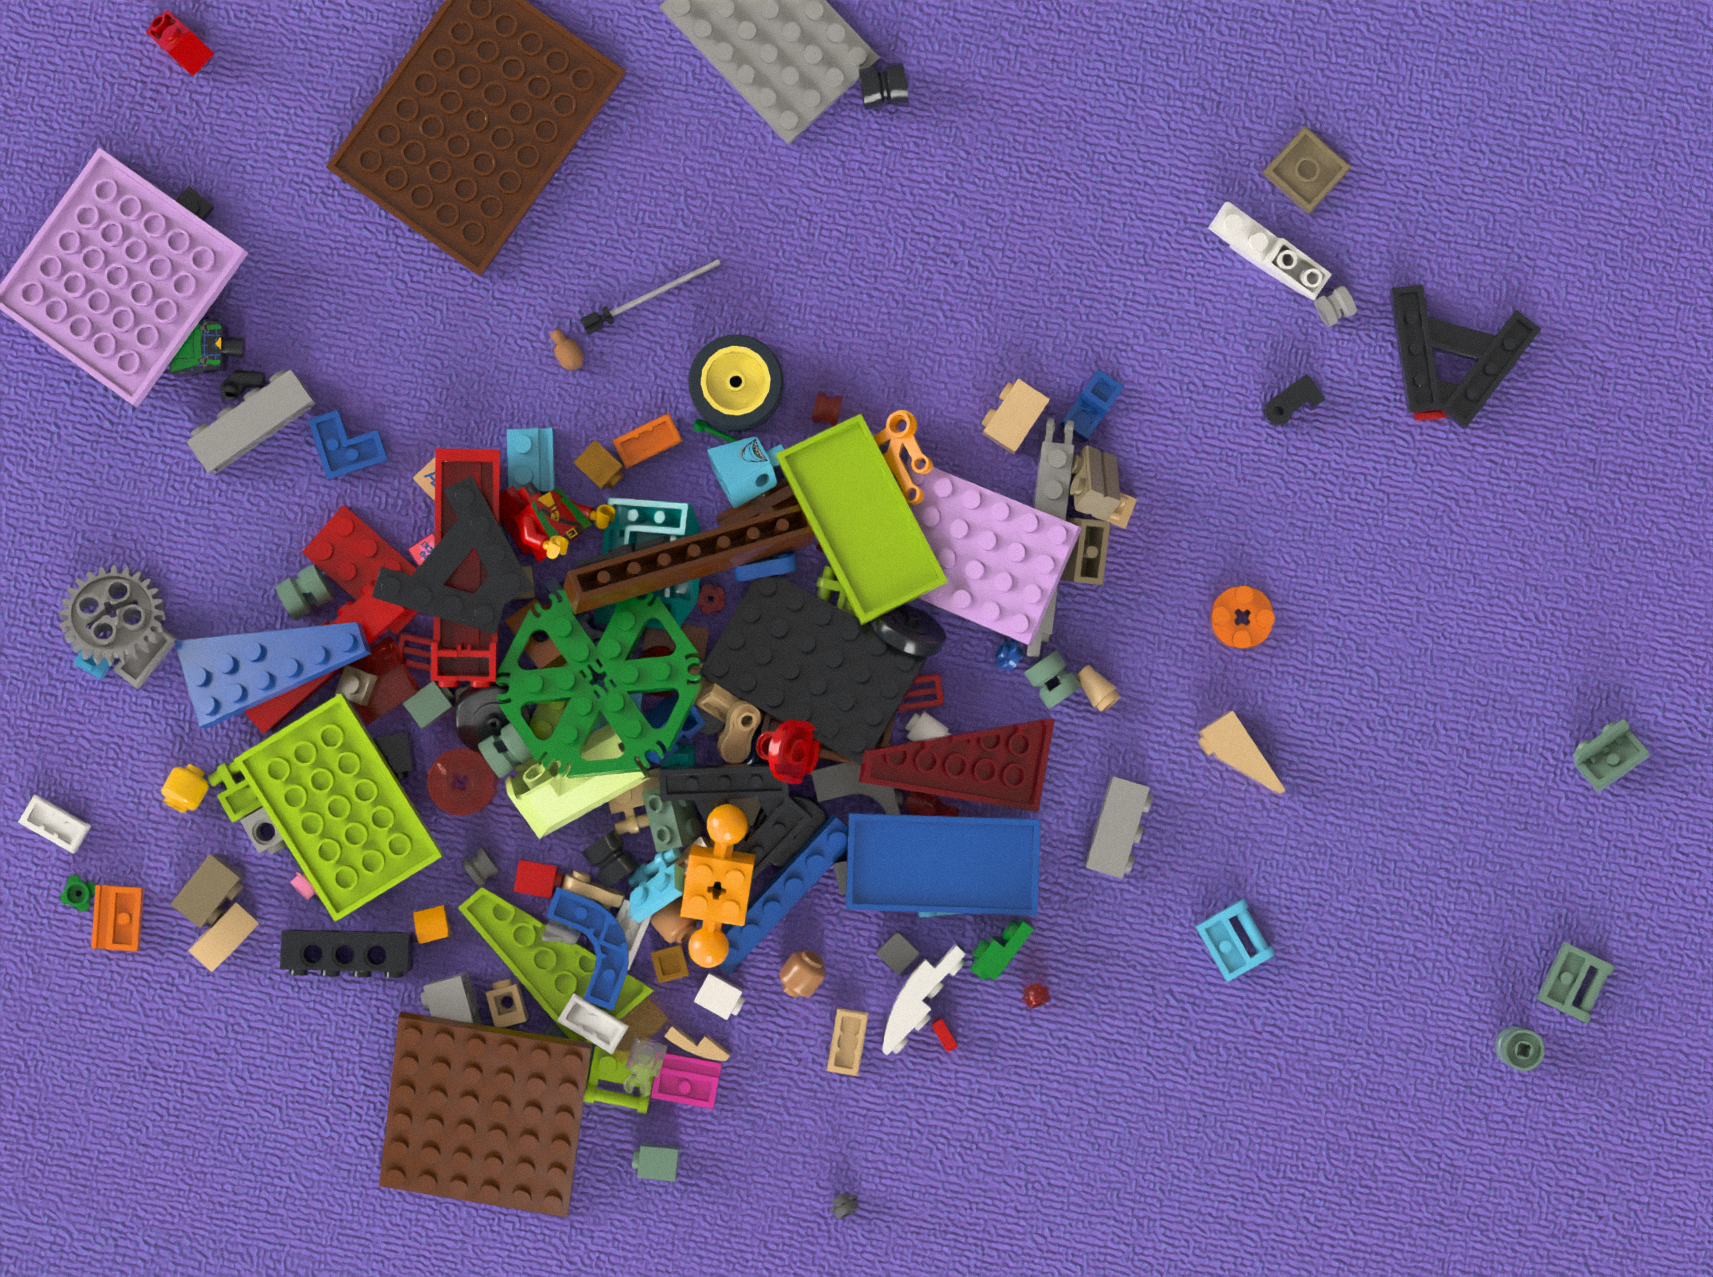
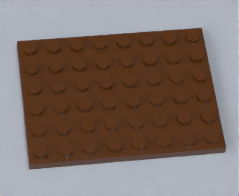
M445 0L326 168L476 275L482 277L627 73L526 0Z

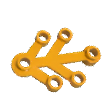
M898 410L889 416L886 428L875 434L873 438L878 447L890 441L888 451L883 454V457L893 476L895 475L907 503L918 505L924 498V492L920 487L914 485L900 457L903 444L912 458L911 467L915 472L922 475L928 474L933 468V462L931 458L923 454L914 436L917 431L915 416L906 410ZM906 421V429L900 432V424ZM922 459H925V461H926L925 467H924L923 469L919 470V468H918L919 462H920ZM912 490H916V492H917L916 498L913 499V500H910V498H909L910 492H911Z

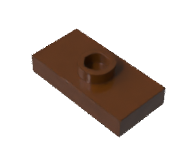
M682 624L680 628L700 655V657H694L705 660L710 629ZM645 629L642 650L669 655L674 653L676 644L666 630Z

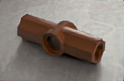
M785 478L778 482L775 487L739 507L729 508L716 515V518L722 527L788 508L799 502Z

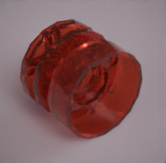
M454 749L443 753L433 762L428 772L427 788L431 799L439 809L451 815L465 816L483 811L494 801L499 791L500 778L491 769L482 753L471 749ZM458 774L461 777L467 776L469 778V781L465 784L466 790L462 787H455L454 783L458 781Z

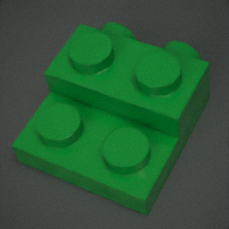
M1020 918L1017 923L1012 920L1001 934L1002 938H1004L1002 943L992 936L988 941L982 938L972 951L975 958L969 966L970 970L985 981L988 977L996 981L1034 929Z

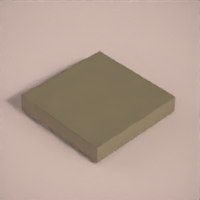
M1304 126L1262 174L1309 215L1352 167L1309 128Z

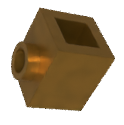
M596 440L573 462L603 491L607 487L612 490L624 477L621 473L625 469L623 465Z

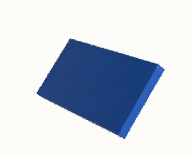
M849 813L845 909L1037 916L1041 820Z

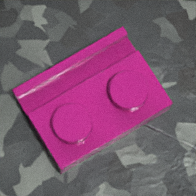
M659 1051L651 1098L713 1109L722 1062Z

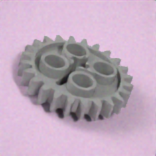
M113 565L111 572L107 574L103 567H99V575L96 577L88 571V581L86 582L77 578L76 582L79 588L77 590L73 588L67 589L71 599H62L61 602L66 610L59 611L61 619L64 620L60 623V627L63 632H67L64 635L66 642H73L71 645L73 651L76 653L82 650L81 654L85 660L93 654L96 664H99L104 657L107 659L109 666H112L114 659L118 657L122 664H126V655L129 654L137 660L138 649L148 653L149 649L146 642H158L154 632H163L162 624L158 621L165 620L166 618L164 611H161L165 607L163 600L158 599L160 597L158 588L151 589L153 587L151 579L148 578L142 582L143 577L140 571L131 577L130 569L127 566L122 574L118 573L116 565ZM117 592L127 593L121 599L112 598ZM90 606L98 607L94 613H83ZM114 613L116 616L111 618L109 614ZM132 617L141 618L137 624H127L128 620ZM103 632H112L108 639L98 638Z

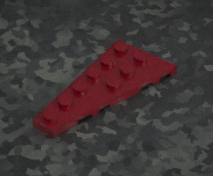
M1044 718L866 749L863 753L858 782L1039 812L1055 718Z

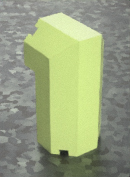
M608 724L591 734L581 753V757L586 761L619 758L623 755L625 747L611 725ZM533 757L524 764L519 762L515 769L518 773L514 778L509 775L505 780L508 796L538 838L541 839L650 779L648 769L643 766L639 759H636L637 765L643 772L568 779L566 775L562 777L557 773L561 762H553L550 769L546 770L543 767V760L540 766Z

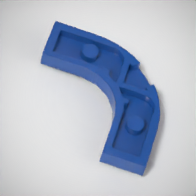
M558 886L546 917L576 928L590 939L594 945L596 962L583 1000L613 1011L624 984L629 965V949L625 933L615 916L603 905L588 897Z

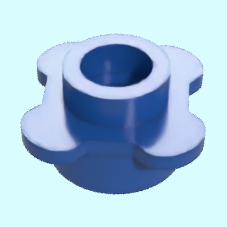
M1009 639L998 647L995 653V666H1000L1002 670L1005 668L1008 670L1015 668L1023 654V649L1018 646L1019 643L1017 641Z

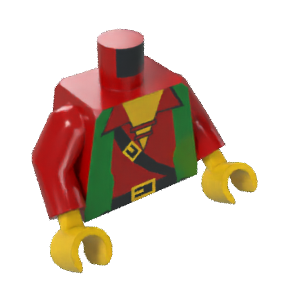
M532 481L516 492L527 507L515 516V522L519 527L522 543L530 547L538 562L546 557L551 559L557 558L559 553L565 555L569 542L592 525L591 522L593 520L599 529H605L609 526V521H613L615 518V508L611 505H600L596 511L594 507L578 504L568 498L558 488L542 496Z

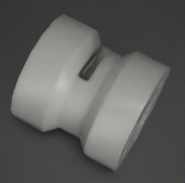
M1343 285L1334 289L1332 295L1321 296L1314 300L1315 308L1321 320L1328 328L1337 324L1338 319L1342 316L1350 317L1357 313L1354 300Z

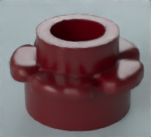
M712 583L704 584L698 592L696 605L700 606L701 612L705 614H713L715 611L720 612L726 603L724 600L726 596L725 591L720 586H714ZM709 596H713L714 600L712 602L708 601Z

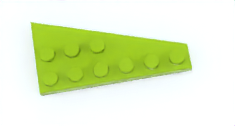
M484 886L481 887L460 905L458 909L562 1031L572 1040L592 1043L557 1020L574 993L584 998L594 972L596 954L577 942L573 945H568L563 942H546L541 940L547 924ZM627 973L613 1011L596 1004L594 1005L620 1020L655 989Z

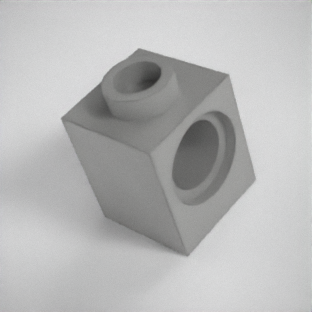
M264 808L240 820L259 854L268 851L270 855H273L287 847ZM266 822L272 824L275 829V835L271 840H266L261 835V828Z

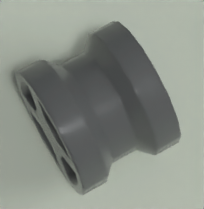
M484 847L478 849L473 858H466L462 861L465 870L479 887L486 883V878L490 875L496 876L501 872L493 857Z

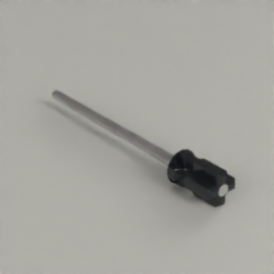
M717 259L616 309L609 311L608 307L605 306L602 308L603 314L599 315L597 312H593L582 317L580 321L586 333L591 335L603 329V322L607 321L611 325L615 323L614 316L721 265V263Z

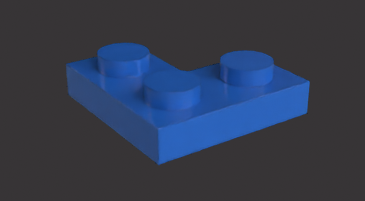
M339 410L308 419L327 480L389 461L379 430L349 439Z

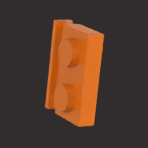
M96 885L91 949L140 951L144 887Z

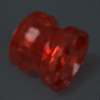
M818 391L812 421L818 423L823 420L827 421L830 426H836L843 396L836 395L831 397L827 396L823 391Z

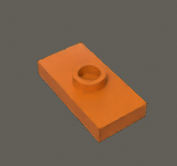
M667 413L612 440L625 468L629 469L682 443L683 440L670 414Z

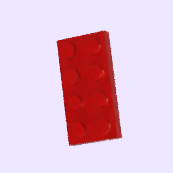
M346 505L339 509L302 551L303 554L355 600L363 596L360 591L368 583L377 580L381 566L413 575L417 570L413 564ZM411 609L389 630L398 636L419 611Z

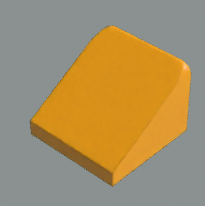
M444 905L413 912L418 944L452 935Z

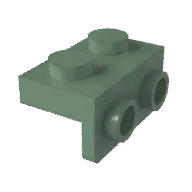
M1625 718L1619 722L1613 721L1606 725L1598 737L1592 741L1590 739L1583 741L1577 746L1573 754L1575 767L1597 793L1649 758L1648 750L1630 731L1629 723Z
M660 786L642 792L655 848L658 853L663 850L668 851L673 847L689 846L702 836L701 824L697 819L694 800L661 801Z

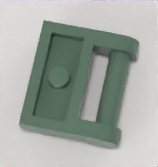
M1563 942L1536 999L1588 1024L1592 1017L1590 1015L1591 1009L1608 974L1612 975L1615 966ZM1593 966L1596 968L1594 976L1579 1007L1576 1008L1572 1006L1573 1000L1589 967Z

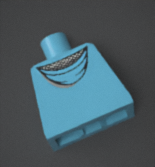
M750 437L707 450L713 472L733 508L739 507L775 487L777 480L773 468L779 466L775 456L784 450L782 445L765 451L757 437Z

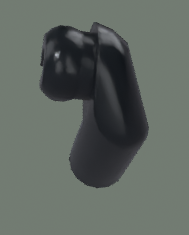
M234 371L221 384L220 394L222 398L232 401L247 387L264 388L265 372Z

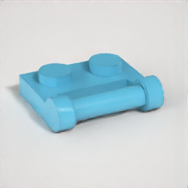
M1245 898L1233 903L1226 909L1195 926L1226 982L1231 981L1276 954L1273 947L1267 945L1247 910L1249 905ZM1235 915L1257 953L1250 957L1228 920Z

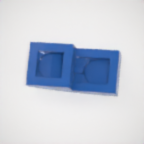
M1098 369L1060 426L1064 428L1067 420L1074 421L1073 435L1086 443L1124 386Z

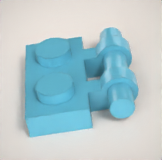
M673 847L669 851H661L655 856L654 861L649 864L644 863L635 869V873L628 877L629 884L635 888L630 893L631 919L640 923L684 894V869L675 864V861L681 858V852L678 848Z

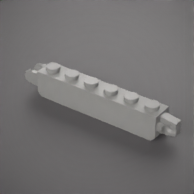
M1047 418L1045 437L1040 447L1033 508L1065 521L1074 445H1072L1074 421L1067 420L1064 426V444L1052 442L1055 423L1054 419ZM1058 585L1032 645H1027L1026 657L1039 658L1041 642H1049V636L1052 635Z

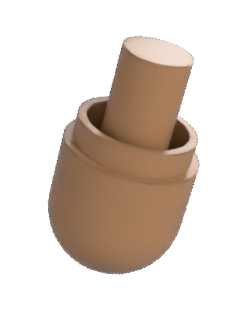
M560 328L549 334L556 345L553 349L554 355L561 366L569 371L579 369L584 362V354L576 341H573L572 338L566 339Z

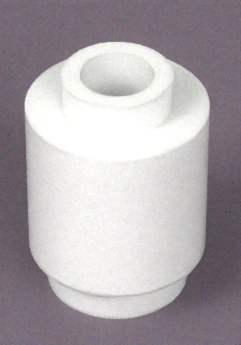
M925 711L921 716L915 713L905 727L909 731L906 737L911 741L952 735L948 732L949 728Z

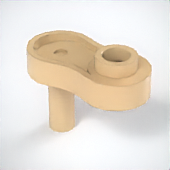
M740 700L730 706L727 712L726 727L717 733L719 738L717 742L718 753L726 762L731 764L743 762L748 757L751 750L752 736L760 724L761 716L759 710L745 700ZM749 715L748 720L741 723L742 718Z
M574 870L572 874H565L561 885L564 889L599 901L609 911L611 906L621 908L625 898V894L609 887L606 889L603 885L590 881L591 875L578 870Z

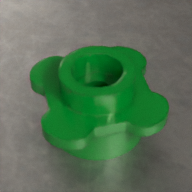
M72 875L67 880L68 885L60 895V900L65 905L69 904L77 907L80 912L87 911L90 908L91 897L95 894L96 884L94 882L87 883L82 881L78 875ZM78 890L82 892L81 896L76 895Z

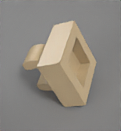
M1120 492L1121 504L1109 519L1105 521L1125 529L1137 499Z

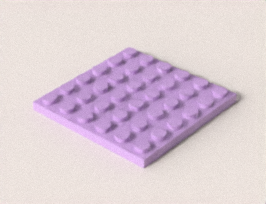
M98 148L0 284V310L138 408L248 255V252L107 152Z

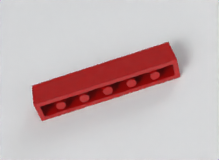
M373 580L360 591L363 594L361 598L355 603L352 600L347 602L337 611L339 617L331 624L329 621H326L321 626L358 622L362 624L368 645L370 646L411 609L372 598L376 580ZM345 666L244 712L263 734L272 732L343 670Z

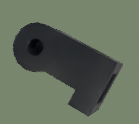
M1306 374L1271 399L1264 406L1263 417L1269 425L1279 427L1286 424L1291 419L1293 412L1306 402L1313 409L1323 402L1325 397L1308 374Z

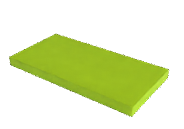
M862 414L776 454L775 457L861 625L947 584L948 580Z

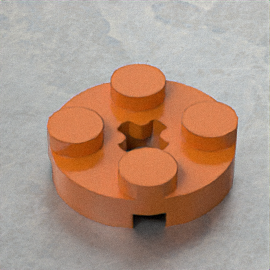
M1249 586L1232 587L1222 592L1215 599L1210 615L1211 628L1217 639L1226 646L1238 649L1251 648L1262 643L1270 634L1275 621L1269 599L1261 591ZM1237 609L1241 612L1245 610L1249 612L1248 620L1250 622L1247 626L1243 623L1235 624L1234 620L1237 618L1235 611Z

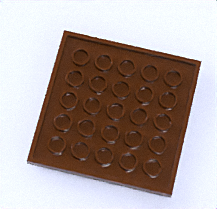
M401 1011L398 1017L379 1186L567 1217L570 1208L592 1043Z

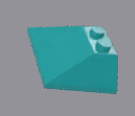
M608 498L607 505L615 508V518L613 521H609V526L604 529L602 554L608 553L607 550L629 543H635L636 545L661 536L668 535L669 540L674 541L701 533L702 531L692 504ZM700 578L653 591L655 596L654 602L658 595L679 626L682 625L698 601ZM648 593L637 596V599H645ZM616 603L595 608L594 623L609 624L616 610ZM650 619L645 627L666 630L657 619Z

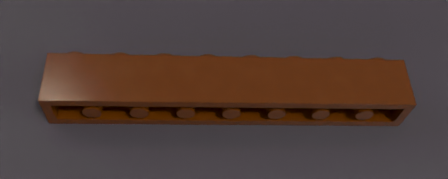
M800 504L570 570L565 579L564 589L575 615L809 546L815 534Z

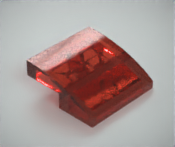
M391 636L386 637L370 648L371 654L348 664L378 676L368 705L364 706L353 702L366 725L373 723L420 691L417 683L404 665L407 663V660Z

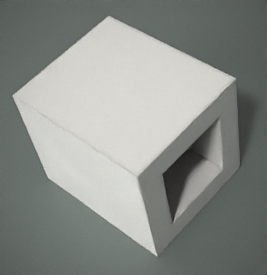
M710 971L694 1002L727 1020L730 1014L737 1016L745 1001L744 998L740 997L744 989Z

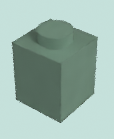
M432 681L406 700L403 705L420 728L426 729L455 708V704L452 701L455 695L449 687H439L438 681Z
M642 1142L640 1150L634 1149L632 1169H638L637 1178L675 1182L680 1146Z

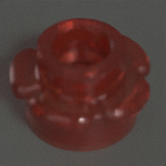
M1041 983L1031 985L1023 990L1025 995L1021 998V1001L1026 1003L1028 1010L1042 1006L1051 1000L1048 993L1050 987L1046 986L1043 988Z

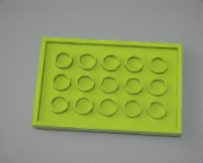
M343 692L234 759L335 922L444 856L436 840Z

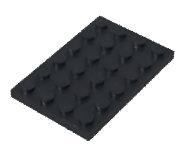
M779 575L754 579L698 675H701L702 679L711 684L716 683L737 698L753 704L758 710L781 723L788 719H799L809 722L816 729V731L812 730L815 740H819L821 745L861 766L864 750L877 747L927 661V656L909 654L891 646L880 638L869 624L861 625L858 618Z

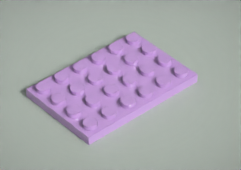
M909 457L905 467L914 485L923 490L924 498L918 505H911L909 503L908 505L948 580L947 584L918 597V599L1031 646L1082 528L935 467L928 474H919L912 469V458ZM919 462V470L923 469L926 464ZM912 490L909 494L910 500L915 499L917 496L916 490Z

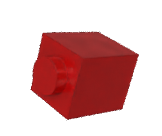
M521 859L518 864L513 892L553 898L557 887H562L564 874L558 873L560 867L558 865Z

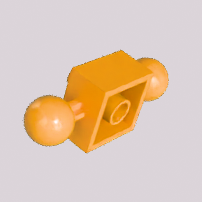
M731 804L720 805L709 814L707 831L715 841L714 848L692 845L686 874L680 916L703 920L702 928L695 931L689 940L688 951L696 964L706 968L720 965L728 955L729 942L726 935L721 931L722 923L744 926L756 857L755 854L733 851L734 844L744 838L748 829V821L745 813L737 806ZM715 882H721L722 889L714 888Z

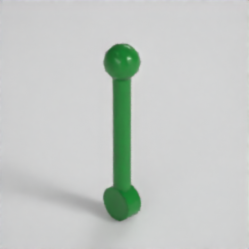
M696 419L693 428L696 431H706L730 443L739 441L708 426L702 419Z

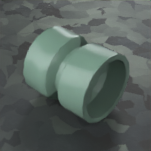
M314 563L298 572L297 579L289 577L275 585L280 600L295 621L311 613L312 606L322 607L335 599L326 578Z
M1055 650L1023 672L1033 687L1041 689L1039 696L1048 709L1082 687L1073 672H1066L1065 667L1067 663L1058 650ZM1057 676L1060 684L1053 688L1048 681Z
M511 723L501 729L500 736L491 735L478 744L483 757L501 779L516 769L517 762L524 764L534 757Z
M1509 1026L1497 1035L1495 1052L1504 1064L1519 1071H1529L1536 1068L1542 1062L1545 1047L1542 1039L1536 1033L1521 1026Z

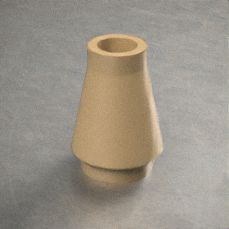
M1090 665L1083 668L1075 676L1082 685L1093 708H1098L1101 713L1109 709L1121 697L1117 692L1118 688L1096 672Z

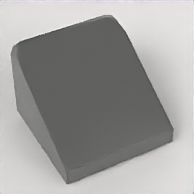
M896 931L875 954L899 975L917 958L920 951L899 931Z

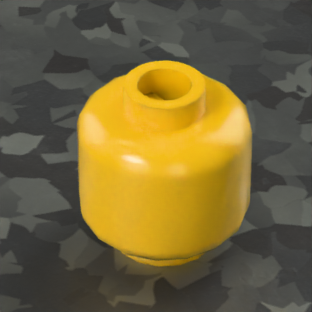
M188 764L186 768L175 767L161 789V793L165 797L163 802L169 807L185 814L187 810H196L209 789L208 782L203 778L205 772L191 764Z

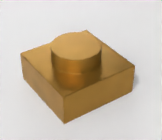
M682 944L650 953L659 984L690 975Z

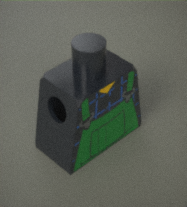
M201 319L171 360L170 374L177 378L226 371L228 356H245V338L228 337V326L220 322Z

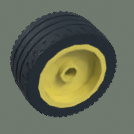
M726 335L709 342L696 355L690 368L688 386L694 406L706 421L723 430L740 432L762 425L775 413L782 400L784 378L776 355L763 342L746 335ZM738 376L742 379V384L734 388L730 385V380Z

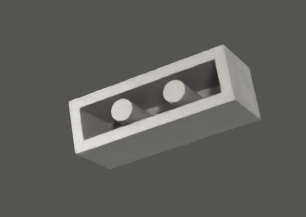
M1110 777L1084 863L1085 868L1123 879L1124 873L1130 874L1135 857L1130 855L1133 842L1139 843L1144 825L1139 824L1142 812L1148 813L1153 795L1148 794L1150 787L1118 777Z

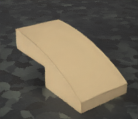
M234 902L213 926L208 927L188 952L210 972H213L259 923L237 902Z
M675 1024L671 1026L664 1036L682 1049L704 1058L726 1061L731 1054L708 1034H705L701 1041L697 1043Z

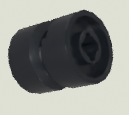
M902 62L888 64L883 72H880L877 67L859 69L865 110L882 108L885 100L891 105L909 103Z
M615 829L581 852L591 866L599 867L596 875L606 889L640 866L631 851H622L624 843Z

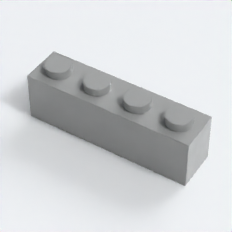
M285 369L277 372L269 379L271 382L269 385L261 390L259 387L251 390L243 397L245 400L243 403L235 408L231 405L218 413L217 417L219 419L209 426L205 423L191 432L192 438L186 442L207 473L217 474L317 404L296 372L291 369L287 372Z

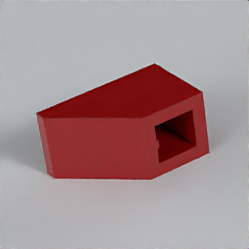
M168 10L154 18L150 28L145 32L192 76L214 55L191 30Z

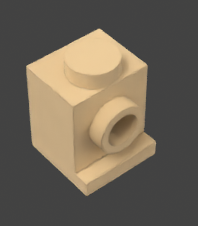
M509 978L492 983L493 990L487 991L486 997L494 1026L503 1028L527 1021L529 1015L525 1007L519 982L512 984ZM504 996H510L513 999L512 1007L507 1008L503 1005L502 999Z

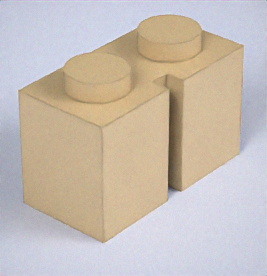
M1019 378L1014 385L1010 382L1007 383L998 397L1003 400L997 411L991 408L981 423L986 427L982 434L1013 455L1050 400Z

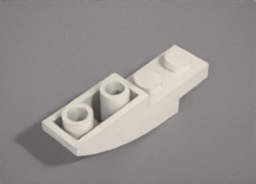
M1230 202L1224 203L1208 227L1209 230L1229 243V247L1242 257L1311 300L1316 299L1332 275L1284 238L1276 237Z
M957 944L935 966L924 958L903 985L890 1012L884 1033L882 1051L886 1055L891 1051L897 1054L909 1041L905 1036L913 1028L919 1031L931 1018L927 1014L931 1007L923 999L926 996L932 999L944 986L940 981L948 973L954 976L966 963L962 959L966 954Z

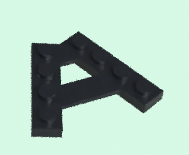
M1423 284L1392 288L1390 290L1407 413L1414 414L1439 410L1461 428H1467L1542 328L1518 310H1515L1496 335L1429 318ZM1433 350L1476 362L1458 385L1438 380Z
M473 475L443 490L459 518L413 575L381 566L372 598L496 634L505 603L533 589V586ZM473 548H475L489 574L478 590L473 594L444 585Z
M769 763L668 766L659 768L661 801L694 800L706 825L712 810L720 805L729 804L727 799H759L767 818L747 839L744 836L741 841L734 844L733 851L756 855L752 881L813 817L805 807L789 794V783L781 782L774 777ZM715 882L714 888L722 889L721 882Z

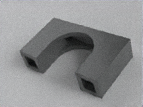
M842 763L817 769L811 773L818 802L850 794H863L879 802L886 814L900 815L899 808L904 807L900 789L894 790L892 787L858 782L861 770L859 765ZM847 860L833 863L840 895L846 894Z

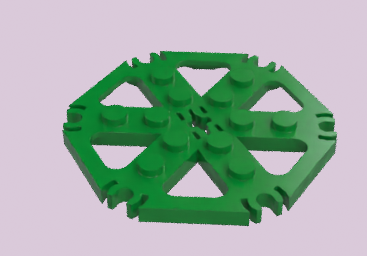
M556 590L562 597L563 602L560 603L557 597L551 593L548 595L552 601L550 609H542L538 602L534 604L536 611L540 615L539 618L533 614L531 608L529 609L496 673L499 676L496 679L498 686H509L506 694L497 695L499 702L507 704L498 705L540 766L543 760V767L546 770L550 769L553 762L559 761L561 766L557 773L562 777L566 775L568 779L643 772L637 765L636 759H639L643 766L648 769L651 766L646 757L650 752H656L661 759L665 757L663 750L659 746L660 743L670 753L702 688V685L699 684L702 682V677L698 674L691 675L689 671L694 666H701L700 659L694 657H700V655L658 595L654 602L655 596L653 592L648 593L647 597L643 600H638L636 596L616 602V610L600 642L595 647L573 615V610L565 590ZM650 619L659 620L676 644L674 653L670 656L629 660ZM542 630L549 635L569 666L523 670L519 667V659L531 635L535 631ZM598 660H599V661L601 662V664L603 665L601 668H600V666L597 664V661H598ZM590 668H593L596 674L598 673L601 677L607 675L604 678L605 687L609 691L608 693L598 684L591 685L595 680ZM582 671H583V672L585 673V675L587 676L585 679H584V677H583L582 674H581ZM677 690L679 699L666 725L660 729L650 726L629 696L630 694ZM598 693L601 697L598 699L595 694ZM569 701L552 736L547 740H539L521 715V709L524 705ZM601 714H603L624 744V753L619 758L586 761L582 759L581 753Z

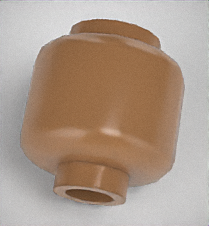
M682 897L676 898L655 912L651 918L653 927L669 943L677 941L681 944L685 942L698 928L696 925L698 919L680 916Z
M807 949L803 950V952H793L779 971V978L783 983L782 989L794 998H798V996H812L826 977L823 959Z

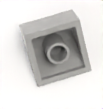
M469 972L435 980L423 986L425 992L421 993V1001L424 1010L430 1011L432 1017L483 1025Z

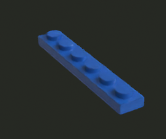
M834 813L748 904L744 926L729 924L722 931L728 939L729 952L726 959L718 966L728 975L847 850L848 825Z

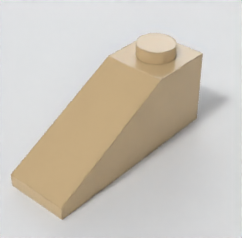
M1233 710L1226 712L1198 731L1202 738L1197 741L1207 756L1213 754L1216 759L1275 793L1281 794L1285 791V788Z

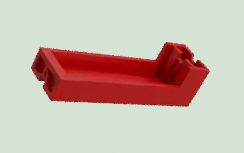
M435 448L434 548L459 519L443 490L473 475L501 527V450ZM473 548L444 585L473 594L478 590L489 574L475 548ZM434 616L433 641L431 642V681H438L439 687H458L460 681H471V687H490V682H496V679L499 678L496 674L499 670V626L496 634Z

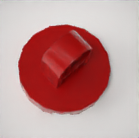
M788 719L780 724L775 732L766 731L758 738L756 743L757 754L760 758L769 761L772 774L781 782L800 784L803 782L801 778L806 773L811 774L815 769L819 758L820 743L819 740L813 738L812 730L816 731V729L809 722L799 719Z

